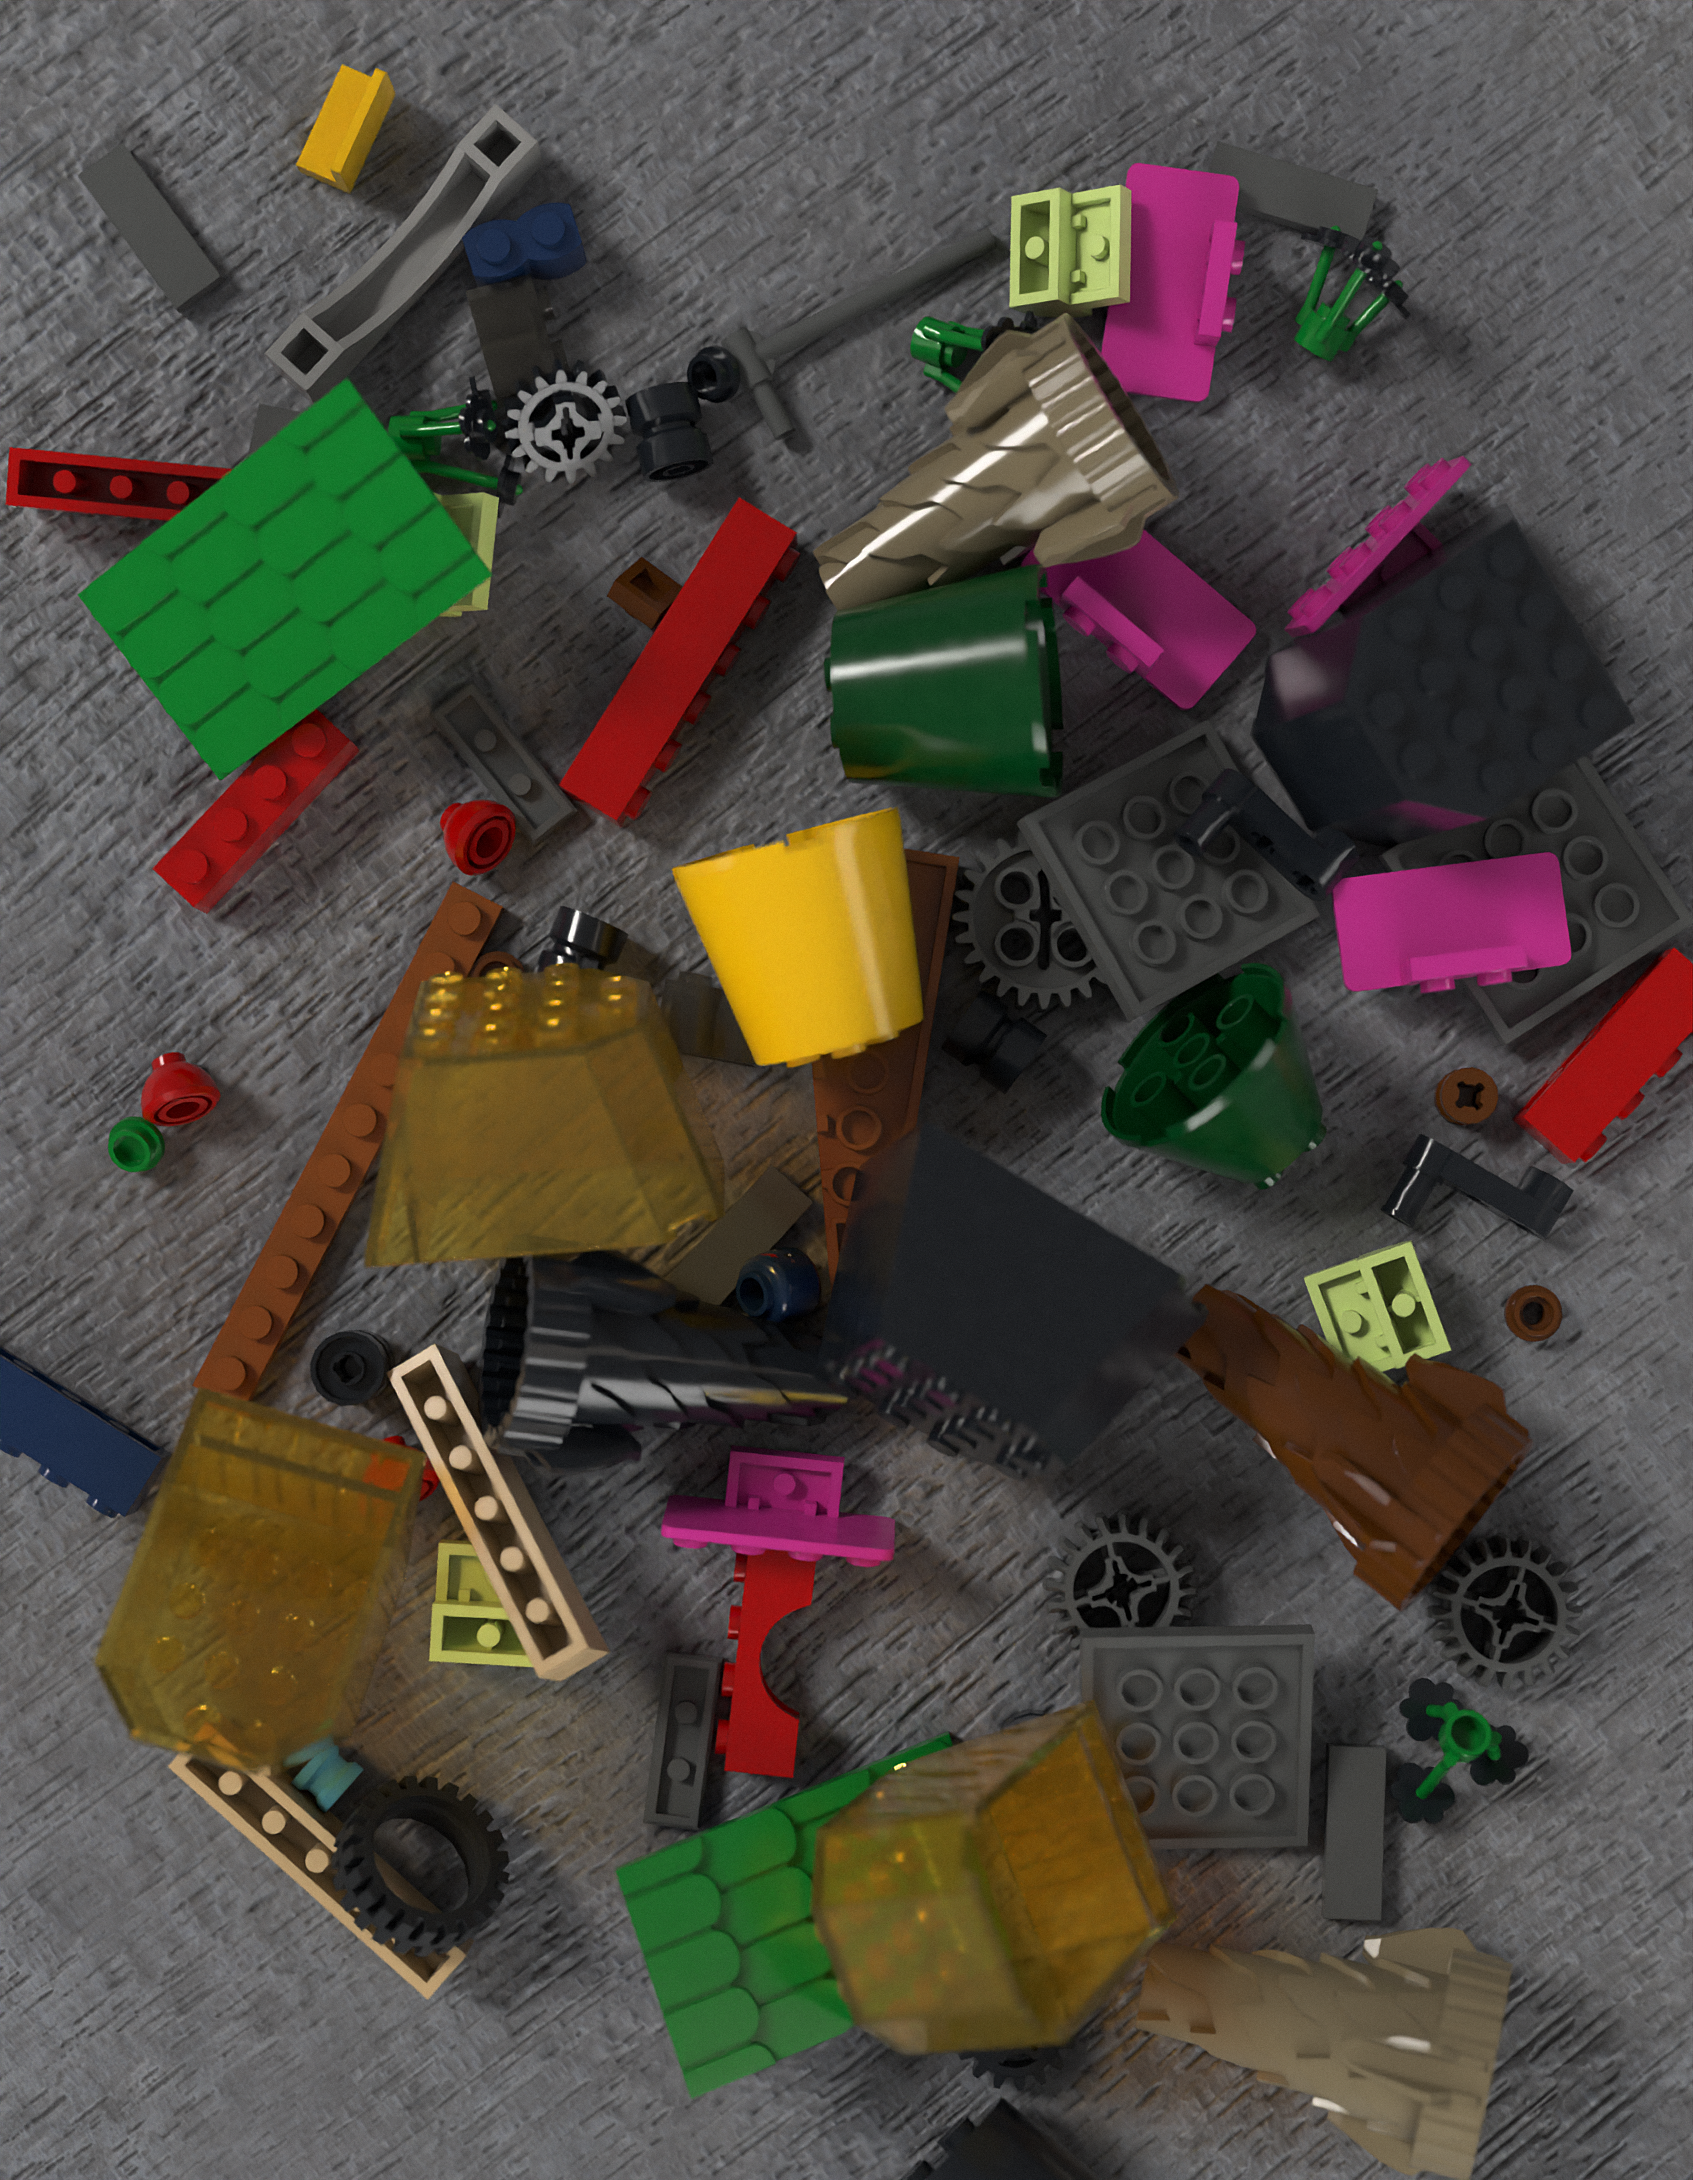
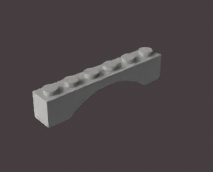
M495 104L456 146L445 167L428 192L389 240L342 285L321 301L303 311L264 353L276 372L312 404H315L339 385L465 249L462 237L472 228L491 221L544 164L538 141Z

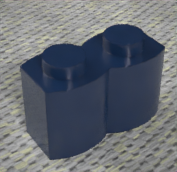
M566 203L539 205L525 212L517 221L507 219L488 221L472 228L462 237L473 276L480 294L484 296L496 297L514 293L527 286L534 278L540 280L563 278L578 271L587 263L571 206Z

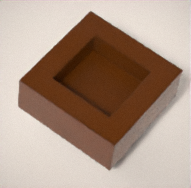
M641 556L614 581L607 597L621 606L631 617L640 620L650 629H653L664 618L682 586Z

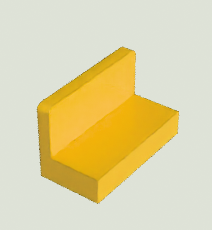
M341 65L296 163L299 172L346 193H351L396 95L387 72L376 68L372 77L348 66Z

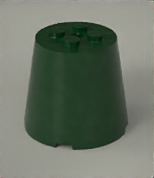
M1042 564L1027 565L836 611L831 630L830 657H825L824 678L827 692H832L833 714L830 717L832 746L834 749H839L843 770L850 783L1036 797L1060 796L1063 785L1064 756L1063 751L1053 752L1052 730L1064 729L1061 672L1052 597H1040L1039 588L1048 587L1047 571Z

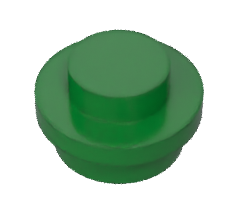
M131 1116L120 1120L112 1128L109 1134L108 1152L112 1161L122 1170L128 1172L147 1171L155 1167L162 1159L165 1152V1142L160 1130L153 1123L141 1117Z

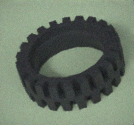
M416 1775L404 1776L398 1783L393 1779L384 1783L379 1789L376 1788L358 1805L342 1826L343 1828L337 1835L334 1847L337 1850L332 1855L331 1868L339 1869L333 1878L335 1890L348 1891L340 1901L346 1913L355 1908H358L361 1912L354 1920L357 1927L363 1931L369 1924H372L377 1928L371 1938L372 1940L383 1945L392 1937L394 1938L392 1951L405 1954L414 1946L415 1956H428L434 1950L437 1955L446 1953L454 1946H460L473 1936L489 1920L501 1904L505 1896L502 1891L508 1885L510 1874L503 1871L510 1863L508 1851L497 1850L505 1841L501 1830L498 1829L491 1832L487 1830V1827L494 1820L486 1809L477 1815L472 1810L478 1803L476 1798L468 1793L460 1801L456 1798L459 1786L447 1782L438 1790V1778L426 1776L418 1783ZM391 1819H413L435 1828L453 1844L465 1865L469 1885L467 1898L459 1908L449 1913H430L407 1904L388 1887L376 1867L372 1845L375 1831L382 1823Z

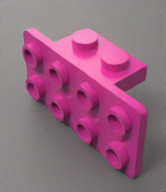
M1135 163L1128 170L1125 185L1126 188L1132 190L1130 302L1108 306L1101 354L1129 394L1200 403L1209 394L1215 349L1221 338V332H1232L1237 298L1227 297L1230 274L1240 276L1245 249V241L1235 240L1238 223L1234 222L1239 182L1230 175Z
M1464 456L1450 461L1441 458L1432 466L1427 463L1418 470L1404 486L1409 495L1393 508L1390 505L1386 506L1366 526L1365 530L1371 536L1355 549L1351 547L1345 549L1330 564L1326 572L1332 578L1316 591L1312 588L1308 589L1290 607L1287 613L1293 619L1284 630L1292 638L1314 633L1338 607L1340 609L1344 608L1440 546L1442 543L1420 520L1467 471L1471 463Z
M1144 529L1140 542L1130 549L1104 557L1076 563L1056 564L1045 568L1048 575V587L1039 588L1047 597H1052L1053 602L1065 611L1062 614L1063 618L1076 631L1086 637L1092 634L1108 648L1105 653L1118 667L1129 674L1135 671L1178 709L1188 711L1197 704L1256 634L1255 624ZM1034 548L1024 558L1021 567L1040 564L1034 555Z
M1550 852L1342 878L1331 892L1343 984L1351 992L1419 984L1421 994L1455 989L1454 979L1477 977L1478 986L1512 982L1511 972L1561 966L1566 964L1571 958L1559 860L1556 855Z
M731 1445L726 1499L686 1495L669 1496L662 1521L661 1535L666 1538H672L675 1545L684 1548H704L709 1542L731 1545V1550L741 1554H762L766 1548L788 1551L790 1557L804 1561L821 1560L823 1555L846 1557V1561L852 1565L876 1567L881 1564V1561L893 1560L895 1520L884 1516L839 1512L845 1457Z

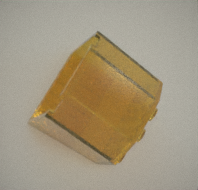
M558 963L546 967L544 972L521 974L520 969L512 967L494 969L489 971L485 977L464 978L463 974L458 972H444L435 974L428 979L429 981H422L420 983L398 1064L364 1252L365 1268L666 1244L678 1238L677 1227L701 1215H704L705 1220L711 1222L725 1216L724 1159L649 982L595 968L579 969V966L574 963Z
M199 1387L93 1660L94 1666L131 1740L249 1775L277 1776L351 1738L406 1579L427 1453Z
M1094 1699L896 1765L816 1830L811 1912L815 1920L817 1937L826 1948L837 1976L840 1996L847 2003L855 2025L902 2055L1050 2045L1066 2042L1178 1918Z

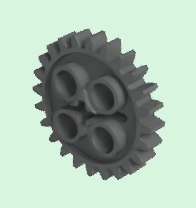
M1021 830L1015 836V848L1013 849L1003 839H997L994 844L996 859L982 851L975 859L983 873L966 869L962 876V880L973 890L956 891L953 897V901L966 908V911L957 912L950 918L951 924L966 928V932L954 939L953 945L954 947L961 948L970 947L972 951L962 962V967L970 968L980 965L983 971L975 984L980 987L993 979L998 983L994 997L1000 1000L1009 990L1016 993L1015 1008L1018 1010L1023 1007L1029 997H1035L1039 1013L1046 1011L1050 997H1055L1060 1008L1067 1010L1071 1006V992L1073 991L1082 1001L1087 1002L1092 997L1089 981L1104 989L1107 986L1104 977L1049 880L1046 892L1045 915L1046 918L1056 922L1050 926L1045 935L1048 968L1042 970L1038 967L1040 924L1036 921H1030V918H1033L1040 907L1038 872L1043 871ZM1011 879L1020 881L1028 890V901L1018 905L1009 903L1001 894V883ZM1008 935L1021 937L1028 945V957L1020 961L1010 960L1001 951V939ZM1063 936H1073L1080 940L1085 950L1084 959L1076 962L1064 959L1058 952V939Z

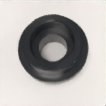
M713 345L701 349L690 361L687 368L688 382L695 384L698 398L712 403H721L730 400L737 393L740 384V372L733 355L724 347Z

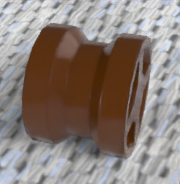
M1474 1067L1461 1068L1444 1075L1437 1083L1434 1092V1103L1438 1113L1446 1121L1456 1125H1470L1487 1119L1495 1110L1498 1101V1090L1492 1077L1485 1071ZM1475 1093H1476L1475 1103H1476L1477 1107H1476L1475 1104L1473 1103V1101H1474V1094H1475Z

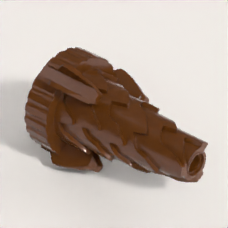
M1205 1284L1193 1296L1191 1304L1193 1301L1203 1303L1209 1310V1314L1201 1327L1173 1356L1202 1378L1204 1386L1223 1407L1257 1432L1252 1441L1288 1468L1295 1481L1294 1483L1323 1508L1345 1548L1357 1561L1352 1572L1353 1575L1397 1610L1403 1611L1426 1588L1466 1540L1511 1480L1532 1447L1533 1439L1529 1437V1430L1507 1414L1505 1389L1493 1381L1444 1362L1426 1360L1416 1353L1405 1363L1409 1382L1405 1381L1401 1387L1360 1356L1355 1361L1350 1360L1309 1327L1300 1324L1295 1329L1280 1316L1270 1314L1243 1295L1236 1294L1230 1290H1218Z

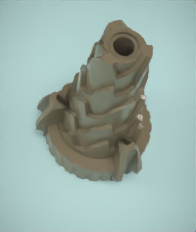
M1064 313L1034 334L1008 330L1000 335L983 353L963 380L955 397L944 408L947 416L953 423V426L949 428L953 437L913 462L908 467L910 476L879 498L880 503L876 509L818 546L813 551V554L820 564L819 574L827 589L825 592L836 609L842 610L964 581L999 558L1003 565H1007L1033 547H1035L1033 551L1035 557L1044 568L1056 564L1076 563L1104 557L1130 549L1140 542L1146 518L1178 499L1179 490L1159 446L1121 382L1081 326L1069 314Z
M1423 1928L1395 1931L1383 1935H1366L1362 1955L1370 1965L1322 1952L1319 1961L1277 1950H1258L1248 1953L1211 1944L1210 1950L1207 1952L1183 1945L1153 1942L1141 1988L1136 2029L1199 2045L1215 2057L1258 2071L1256 2080L1314 2096L1312 2105L1328 2109L1327 2120L1339 2128L1377 2160L1400 2173L1413 2176L1421 2171H1427L1456 2180H1469L1498 2051L1511 1980L1512 1962L1504 1961L1500 1957L1477 1952L1465 1932L1455 1928Z

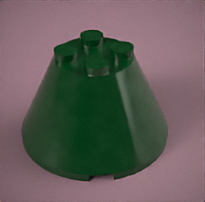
M1261 963L1242 964L1240 968L1244 973L1223 979L1217 973L1181 993L1162 1008L1141 1029L1118 1060L1124 1071L1115 1089L1113 1090L1110 1086L1105 1087L1101 1103V1117L1107 1131L1123 1145L1241 1183H1253L1259 1190H1265L1273 1186L1281 1178L1284 1169L1295 1161L1302 1152H1308L1316 1148L1325 1138L1327 1128L1321 1122L1322 1105L1290 987L1273 967Z

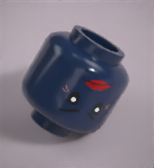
M782 1247L760 1253L746 1260L740 1269L736 1285L737 1300L748 1316L779 1323L792 1322L810 1315L818 1305L821 1293L820 1276L816 1265L806 1253L798 1248Z

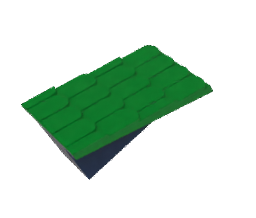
M346 378L280 430L267 443L223 476L220 481L90 583L78 596L95 620L116 644L129 664L152 691L165 711L198 751L201 758L221 781L492 577L493 574L408 458L385 430L348 378Z
M949 1731L624 1863L615 1869L691 2099L772 2066L778 2060L841 2035L852 2027L943 1990V1987L1006 1962L1011 1957L1023 1952Z

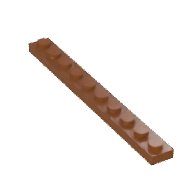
M452 882L192 1386L242 1412L247 1410L469 980L470 971L474 963L481 957L505 910L503 906Z

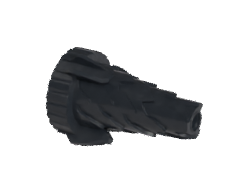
M519 1232L513 1235L512 1240H509L505 1252L499 1261L488 1303L480 1352L478 1380L481 1431H483V1439L485 1443H488L489 1448L497 1449L498 1454L525 1457L540 1477L557 1478L602 1470L621 1462H639L642 1454V1445L630 1432L643 1430L645 1426L679 1430L687 1429L697 1424L744 1429L745 1420L795 1426H812L824 1423L827 1413L837 1412L843 1403H847L848 1397L830 1388L827 1384L829 1377L816 1370L823 1335L795 1332V1324L791 1322L779 1323L763 1318L744 1316L735 1309L700 1301L698 1296L676 1289L675 1285L664 1280L650 1269L624 1253L605 1245L592 1242L583 1245L577 1239Z

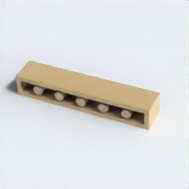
M433 1344L388 1371L387 1375L538 1678L561 1682L610 1653L510 1455L498 1454L497 1449L489 1448L488 1443H485L480 1426L479 1394L459 1354Z
M220 1713L209 1720L169 1764L168 1767L427 2000L467 1956L474 1943L472 1938H469L458 1947L454 1946L450 1951L437 1955L434 1950L428 1956H415L414 1946L405 1954L392 1951L394 1938L392 1937L383 1945L372 1940L371 1938L377 1929L372 1924H369L361 1931L354 1923V1920L361 1912L358 1908H355L346 1913L340 1901L348 1891H336L333 1882L334 1876L339 1871V1869L331 1868L332 1855L337 1850L334 1847V1843L344 1824L329 1810L324 1813L316 1806V1799L306 1790H298L291 1783L293 1778ZM374 1852L376 1867L388 1887L411 1906L430 1913H443Z

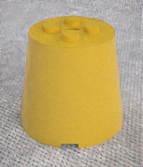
M898 807L873 811L786 834L788 846H785L783 841L756 849L754 844H749L672 868L681 896L757 1065L786 1062L787 1068L817 1061L821 1059L820 1054L831 1053L833 1059L850 1056L865 1051L867 1049L866 1045L894 1039L899 1036V1030L924 1019L903 833Z

